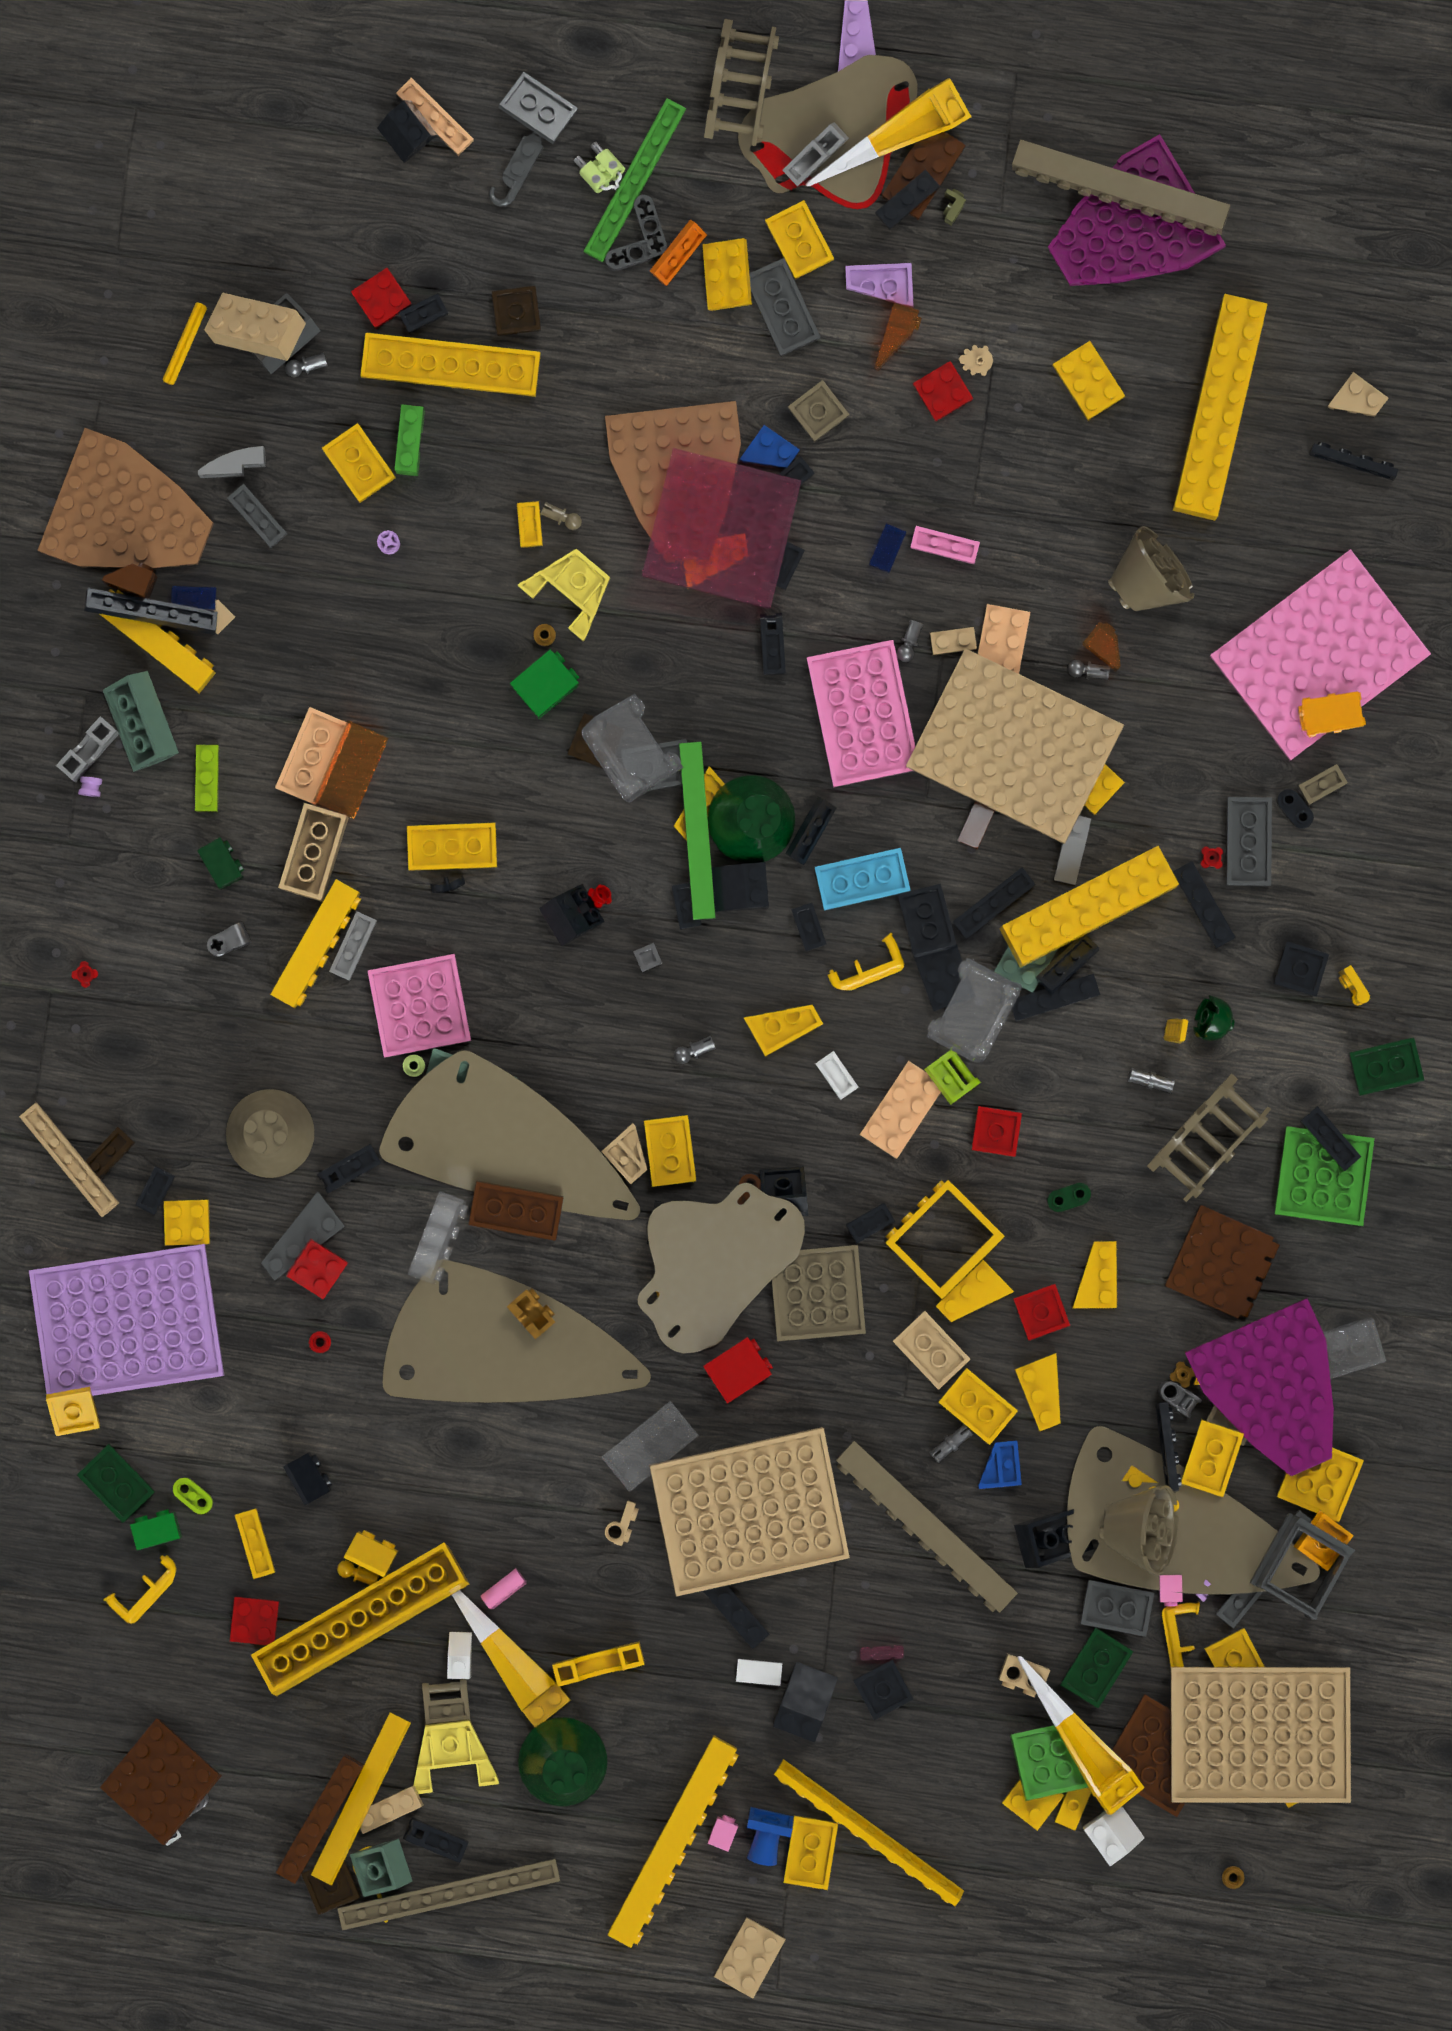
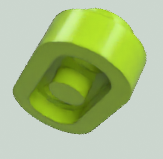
M180 1478L174 1483V1495L195 1513L205 1514L211 1510L213 1506L211 1495L193 1480ZM183 1484L189 1487V1491L187 1493H183L181 1491V1486ZM201 1498L206 1501V1505L204 1507H201L198 1504V1501Z

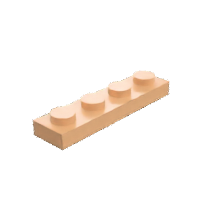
M412 78L396 92V95L402 101L411 100L436 134L458 156L474 141Z

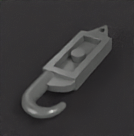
M533 132L527 137L524 136L503 173V181L510 188L507 196L501 200L497 199L494 195L495 187H491L489 197L495 205L500 207L510 205L526 181L544 148L541 136H536L537 133Z

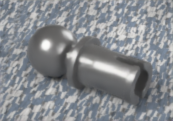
M324 352L308 358L303 356L302 362L291 360L286 364L285 371L289 376L297 377L303 370H306L308 374L311 370L326 367L327 362Z
M910 620L905 637L901 639L905 643L898 648L897 657L902 662H908L914 656L912 646L918 645L916 642L923 627V624Z
M1073 660L1068 665V672L1073 677H1080L1082 674H1086V679L1092 677L1108 680L1110 666L1091 664L1090 661H1088V666H1086L1079 660Z
M711 1036L695 1043L690 1042L691 1047L689 1048L678 1047L674 1052V1059L678 1063L684 1064L693 1055L697 1059V1056L716 1049Z

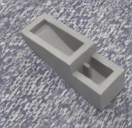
M835 122L831 123L783 171L796 186H799L833 155L849 137Z
M264 446L249 447L222 455L200 468L198 475L200 478L244 477V468L266 467Z

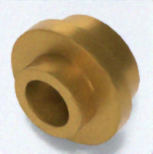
M541 624L534 631V639L541 646L551 645L556 638L554 628L548 624ZM547 631L549 633L548 638H541V632Z
M1236 1866L1226 1868L1222 1874L1224 1885L1230 1889H1237L1244 1882V1873ZM1235 1873L1237 1875V1879L1235 1881H1230V1874Z

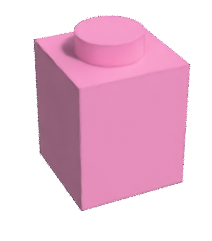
M1159 1575V1602H1164V1606H1177V1602H1183L1182 1593H1177L1182 1592V1575Z
M723 1815L722 1818L717 1816L708 1839V1844L729 1851L738 1829V1824L735 1823L736 1819L727 1815Z

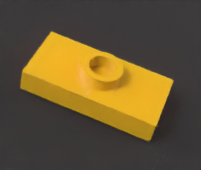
M539 501L517 503L521 548L543 546Z
M1089 1787L1066 1792L1055 1818L1056 1823L1076 1830L1091 1794Z

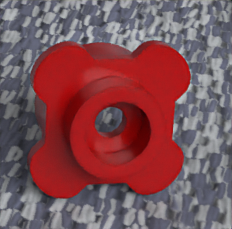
M1207 846L1203 847L1201 850L1203 854L1201 866L1203 868H1221L1223 865L1221 862L1223 850L1220 847L1210 849Z
M600 884L595 889L590 888L588 890V895L592 898L597 908L612 902L611 891L608 887Z
M82 961L76 971L72 972V978L77 979L84 988L89 987L92 979L98 977V971L92 969L86 961Z

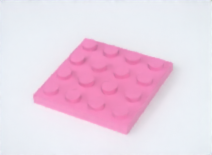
M455 954L368 970L384 1058L471 1041Z

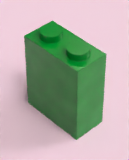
M551 649L510 683L511 687L538 719L579 686L577 681L579 676L572 668L568 670L563 665L565 662L564 658L558 651L553 653Z

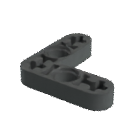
M640 195L634 202L635 213L644 240L609 251L605 260L610 270L619 271L660 258L666 251L667 243L654 202L648 195ZM644 200L645 203H650V205L647 206V211L650 216H646L643 219H641L640 216H645L644 211L642 208H638V206L641 205L640 201ZM647 221H654L657 224L656 230L653 232L646 231L644 228ZM656 236L658 244H663L660 252L651 249L654 247V242L652 238L648 240L647 237ZM633 248H639L643 252L642 257L633 259L630 256V251ZM626 251L628 263H625V258L619 260V265L616 266L614 263L609 262L612 260L613 255L620 258L624 256L622 252Z

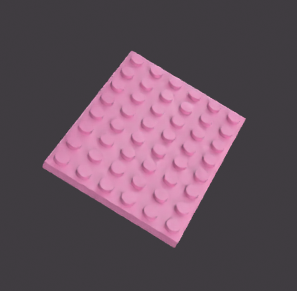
M1350 549L1220 647L1210 657L1291 761L1326 734H1316L1315 737H1309V735L1307 736V731H1301L1297 707L1302 706V698L1310 697V699L1326 697L1327 694L1332 693L1338 695L1358 691L1361 692L1362 700H1360L1362 707L1426 659L1431 653Z

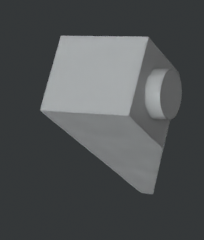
M1079 816L1066 843H1062L1054 881L1076 885L1091 818Z

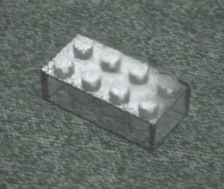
M439 1191L408 1275L431 1284H435L436 1280L441 1281L445 1271L441 1267L444 1260H449L453 1248L449 1246L452 1239L456 1240L461 1227L457 1225L460 1218L464 1219L469 1208L465 1205L467 1201Z
M669 1401L601 1458L630 1492L651 1475L649 1465L668 1461L699 1436V1434L673 1402Z

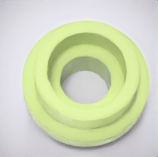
M410 1055L405 1058L403 1069L407 1075L417 1077L424 1072L425 1062L418 1055ZM413 1061L418 1063V1068L415 1070L410 1068V1063Z

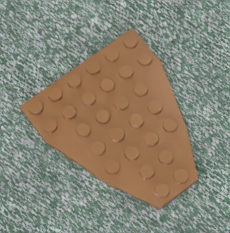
M736 401L605 416L610 462L618 475L639 523L645 529L665 562L671 563L710 558L727 513L741 449Z
M84 428L38 551L78 567L123 568L130 564L138 566L139 562L152 567L151 569L198 565L214 523L180 486L128 444Z

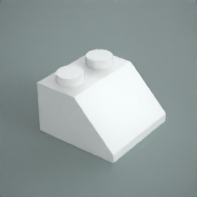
M1120 1807L1112 1815H1108L1104 1811L1083 1826L1084 1831L1109 1866H1112L1127 1855L1144 1839V1836L1123 1807Z

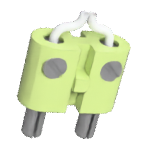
M594 142L591 148L597 156L593 162L589 161L586 164L580 156L574 159V162L581 169L579 174L596 193L611 188L616 190L620 187L618 183L622 178L625 167L609 149L603 150L597 142ZM616 180L615 185H610L609 182Z

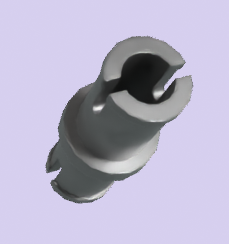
M1131 1068L1128 1082L1147 1086V1089L1152 1090V1088L1169 1093L1172 1092L1175 1082L1174 1079L1157 1076L1155 1072L1146 1073Z
M963 1424L952 1435L944 1437V1441L930 1451V1454L939 1463L950 1452L958 1450V1446L973 1434Z

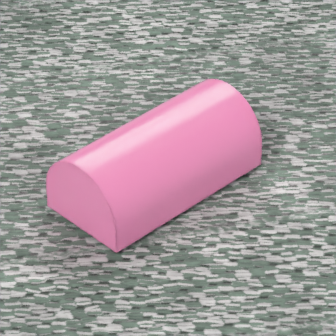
M515 1568L484 1592L481 1598L489 1609H495L526 1585L527 1581Z

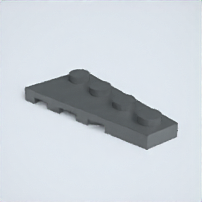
M319 1191L261 1262L274 1281L290 1269L310 1238L322 1245L345 1227Z

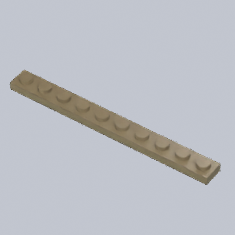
M555 1858L342 1906L337 1909L342 1930H347L559 1882L560 1875Z

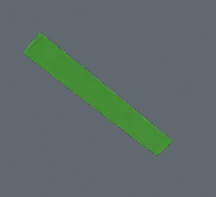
M668 98L665 100L622 179L620 187L616 190L585 247L584 253L604 262L607 253L610 251L634 207L635 199L640 196L686 111L685 107Z
M701 742L679 743L693 920L715 918L702 744Z

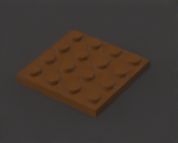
M1144 1694L1113 1746L1112 1751L1133 1770L1144 1786V1789L1138 1795L1177 1817L1186 1802H1171V1709Z
M156 1718L100 1788L162 1845H166L222 1775L167 1725Z

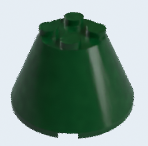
M742 776L729 781L716 792L708 810V829L717 848L727 857L741 863H761L776 857L790 842L795 828V812L789 796L777 783L761 776Z
M569 1717L552 1718L537 1725L526 1736L519 1752V1773L526 1788L537 1799L555 1806L578 1804L593 1795L604 1780L607 1770L605 1745L598 1733L588 1724Z

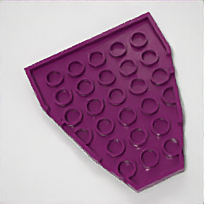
M1160 134L1122 155L1112 167L1195 194ZM1090 195L1089 197L1084 196L1075 206L1068 220L1062 225L1057 236L1049 244L1048 250L1069 286L1121 283L1188 269L1226 247V244L1219 234H1216V236L1208 235L1203 229H1189L1184 227L1183 223L1177 221L1170 223L1164 221L1161 216L1155 214L1147 216L1141 213L1139 209H1125L1120 206V203L1113 201L1106 203L1099 200V197Z
M1308 1298L1185 1352L1203 1393L1239 1432L1244 1433V1437L1256 1449L1287 1474L1293 1476L1332 1459L1334 1406L1327 1342Z

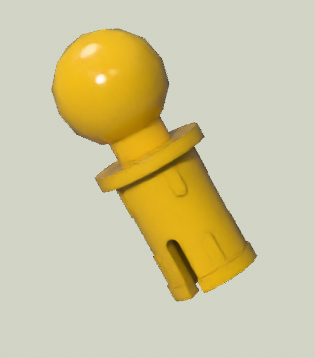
M347 1560L340 1562L337 1567L338 1574L341 1577L348 1578L353 1576L354 1582L358 1580L372 1585L379 1578L378 1574L361 1568V1566H358V1569L355 1568L353 1563Z

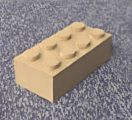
M222 293L204 330L215 344L288 361L306 323L295 309Z
M304 803L278 888L323 902L349 819L346 815Z

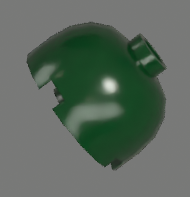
M1209 995V999L1204 998L1196 1011L1194 1020H1198L1197 1028L1193 1027V1031L1196 1037L1204 1040L1215 1041L1222 1039L1233 1029L1235 1023L1229 1004L1212 995Z

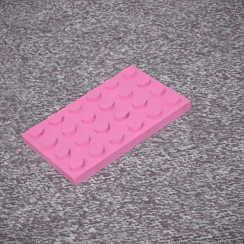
M890 640L807 657L833 788L912 772L913 770L907 768L906 765L915 749V742L894 641Z

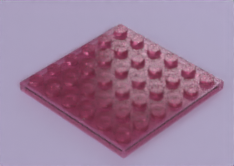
M673 448L641 577L770 609L801 480Z

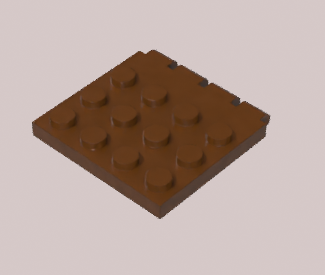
M1200 1205L1165 1286L1235 1318H1239L1240 1315L1248 1318L1254 1304L1247 1301V1297L1256 1300L1263 1283L1255 1279L1256 1277L1266 1278L1272 1263L1264 1259L1266 1256L1274 1259L1280 1245L1272 1242L1274 1237Z

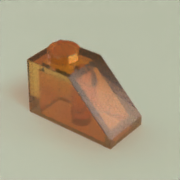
M1099 622L1082 645L1117 672L1121 665L1118 638L1114 633L1116 630L1107 622L1104 624Z

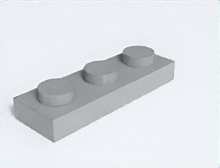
M356 911L329 972L346 980H351L377 920Z

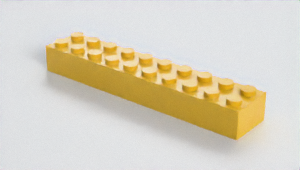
M1224 294L1173 511L1214 521L1218 517L1267 303Z
M442 1543L256 1651L251 1656L271 1694L278 1696L468 1586L469 1582L446 1543Z

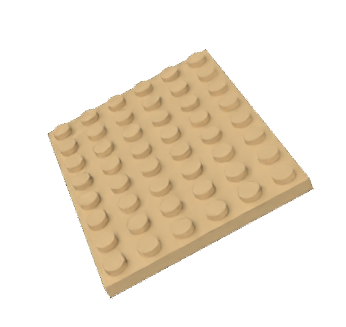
M965 648L906 767L1065 844L1124 728V724Z
M823 1427L649 1465L676 1596L850 1558Z
M1171 1667V1802L1351 1803L1350 1667Z

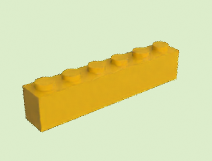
M117 590L116 592H114V593L123 594L120 590ZM100 614L199 694L216 674L212 670L214 667L212 663L205 658L202 660L198 659L195 656L197 652L188 644L183 647L177 642L180 638L170 630L168 633L164 632L161 629L162 625Z
M337 879L335 880L270 995L293 1008L303 1004L307 997L304 992L308 986L312 987L318 977L315 974L319 966L321 968L324 967L329 958L326 955L330 947L334 949L340 937L337 934L341 928L345 929L351 919L348 917L351 910H356L361 902V898H359L360 892Z

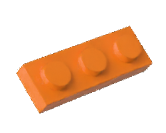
M689 220L651 268L650 272L662 284L667 286L707 234L694 221Z

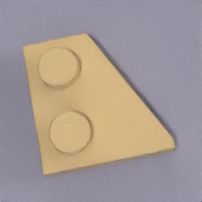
M1353 372L1330 402L1328 408L1375 417L1388 400V397Z
M632 1123L601 1151L630 1184L647 1171L637 1130Z

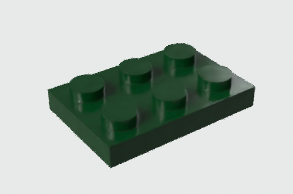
M1414 1037L1349 1053L1359 1096L1424 1081Z
M110 1444L77 1474L122 1523L156 1492Z
M1095 1627L1060 1685L1099 1708L1134 1651Z

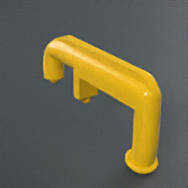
M893 933L888 934L882 939V942L886 943L893 961L862 972L858 960H855L854 965L858 974L840 981L837 971L830 970L828 978L832 986L839 990H854L900 972L904 968V960L892 936Z
M168 1555L160 1557V1563L167 1570L155 1583L148 1576H142V1579L150 1586V1589L129 1611L115 1598V1593L105 1597L103 1601H106L111 1609L124 1621L130 1624L135 1623L173 1583L176 1565Z
M1199 1601L1197 1603L1167 1606L1162 1610L1171 1667H1184L1181 1652L1195 1649L1194 1645L1180 1647L1175 1615L1184 1613H1196L1198 1615Z

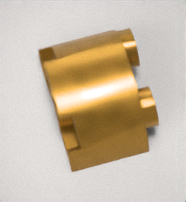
M531 1288L529 1291L526 1289L507 1308L533 1338L537 1339L555 1323L552 1318L555 1314L547 1304L543 1307L538 1302L540 1296Z

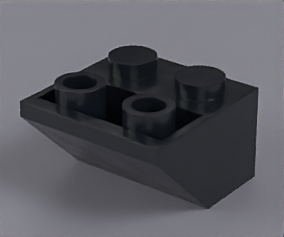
M583 884L554 897L539 908L561 946L577 939L605 922Z

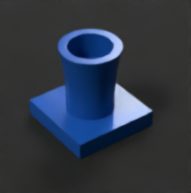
M750 1807L747 1828L756 1830L747 1859L760 1865H777L780 1835L791 1838L794 1816Z

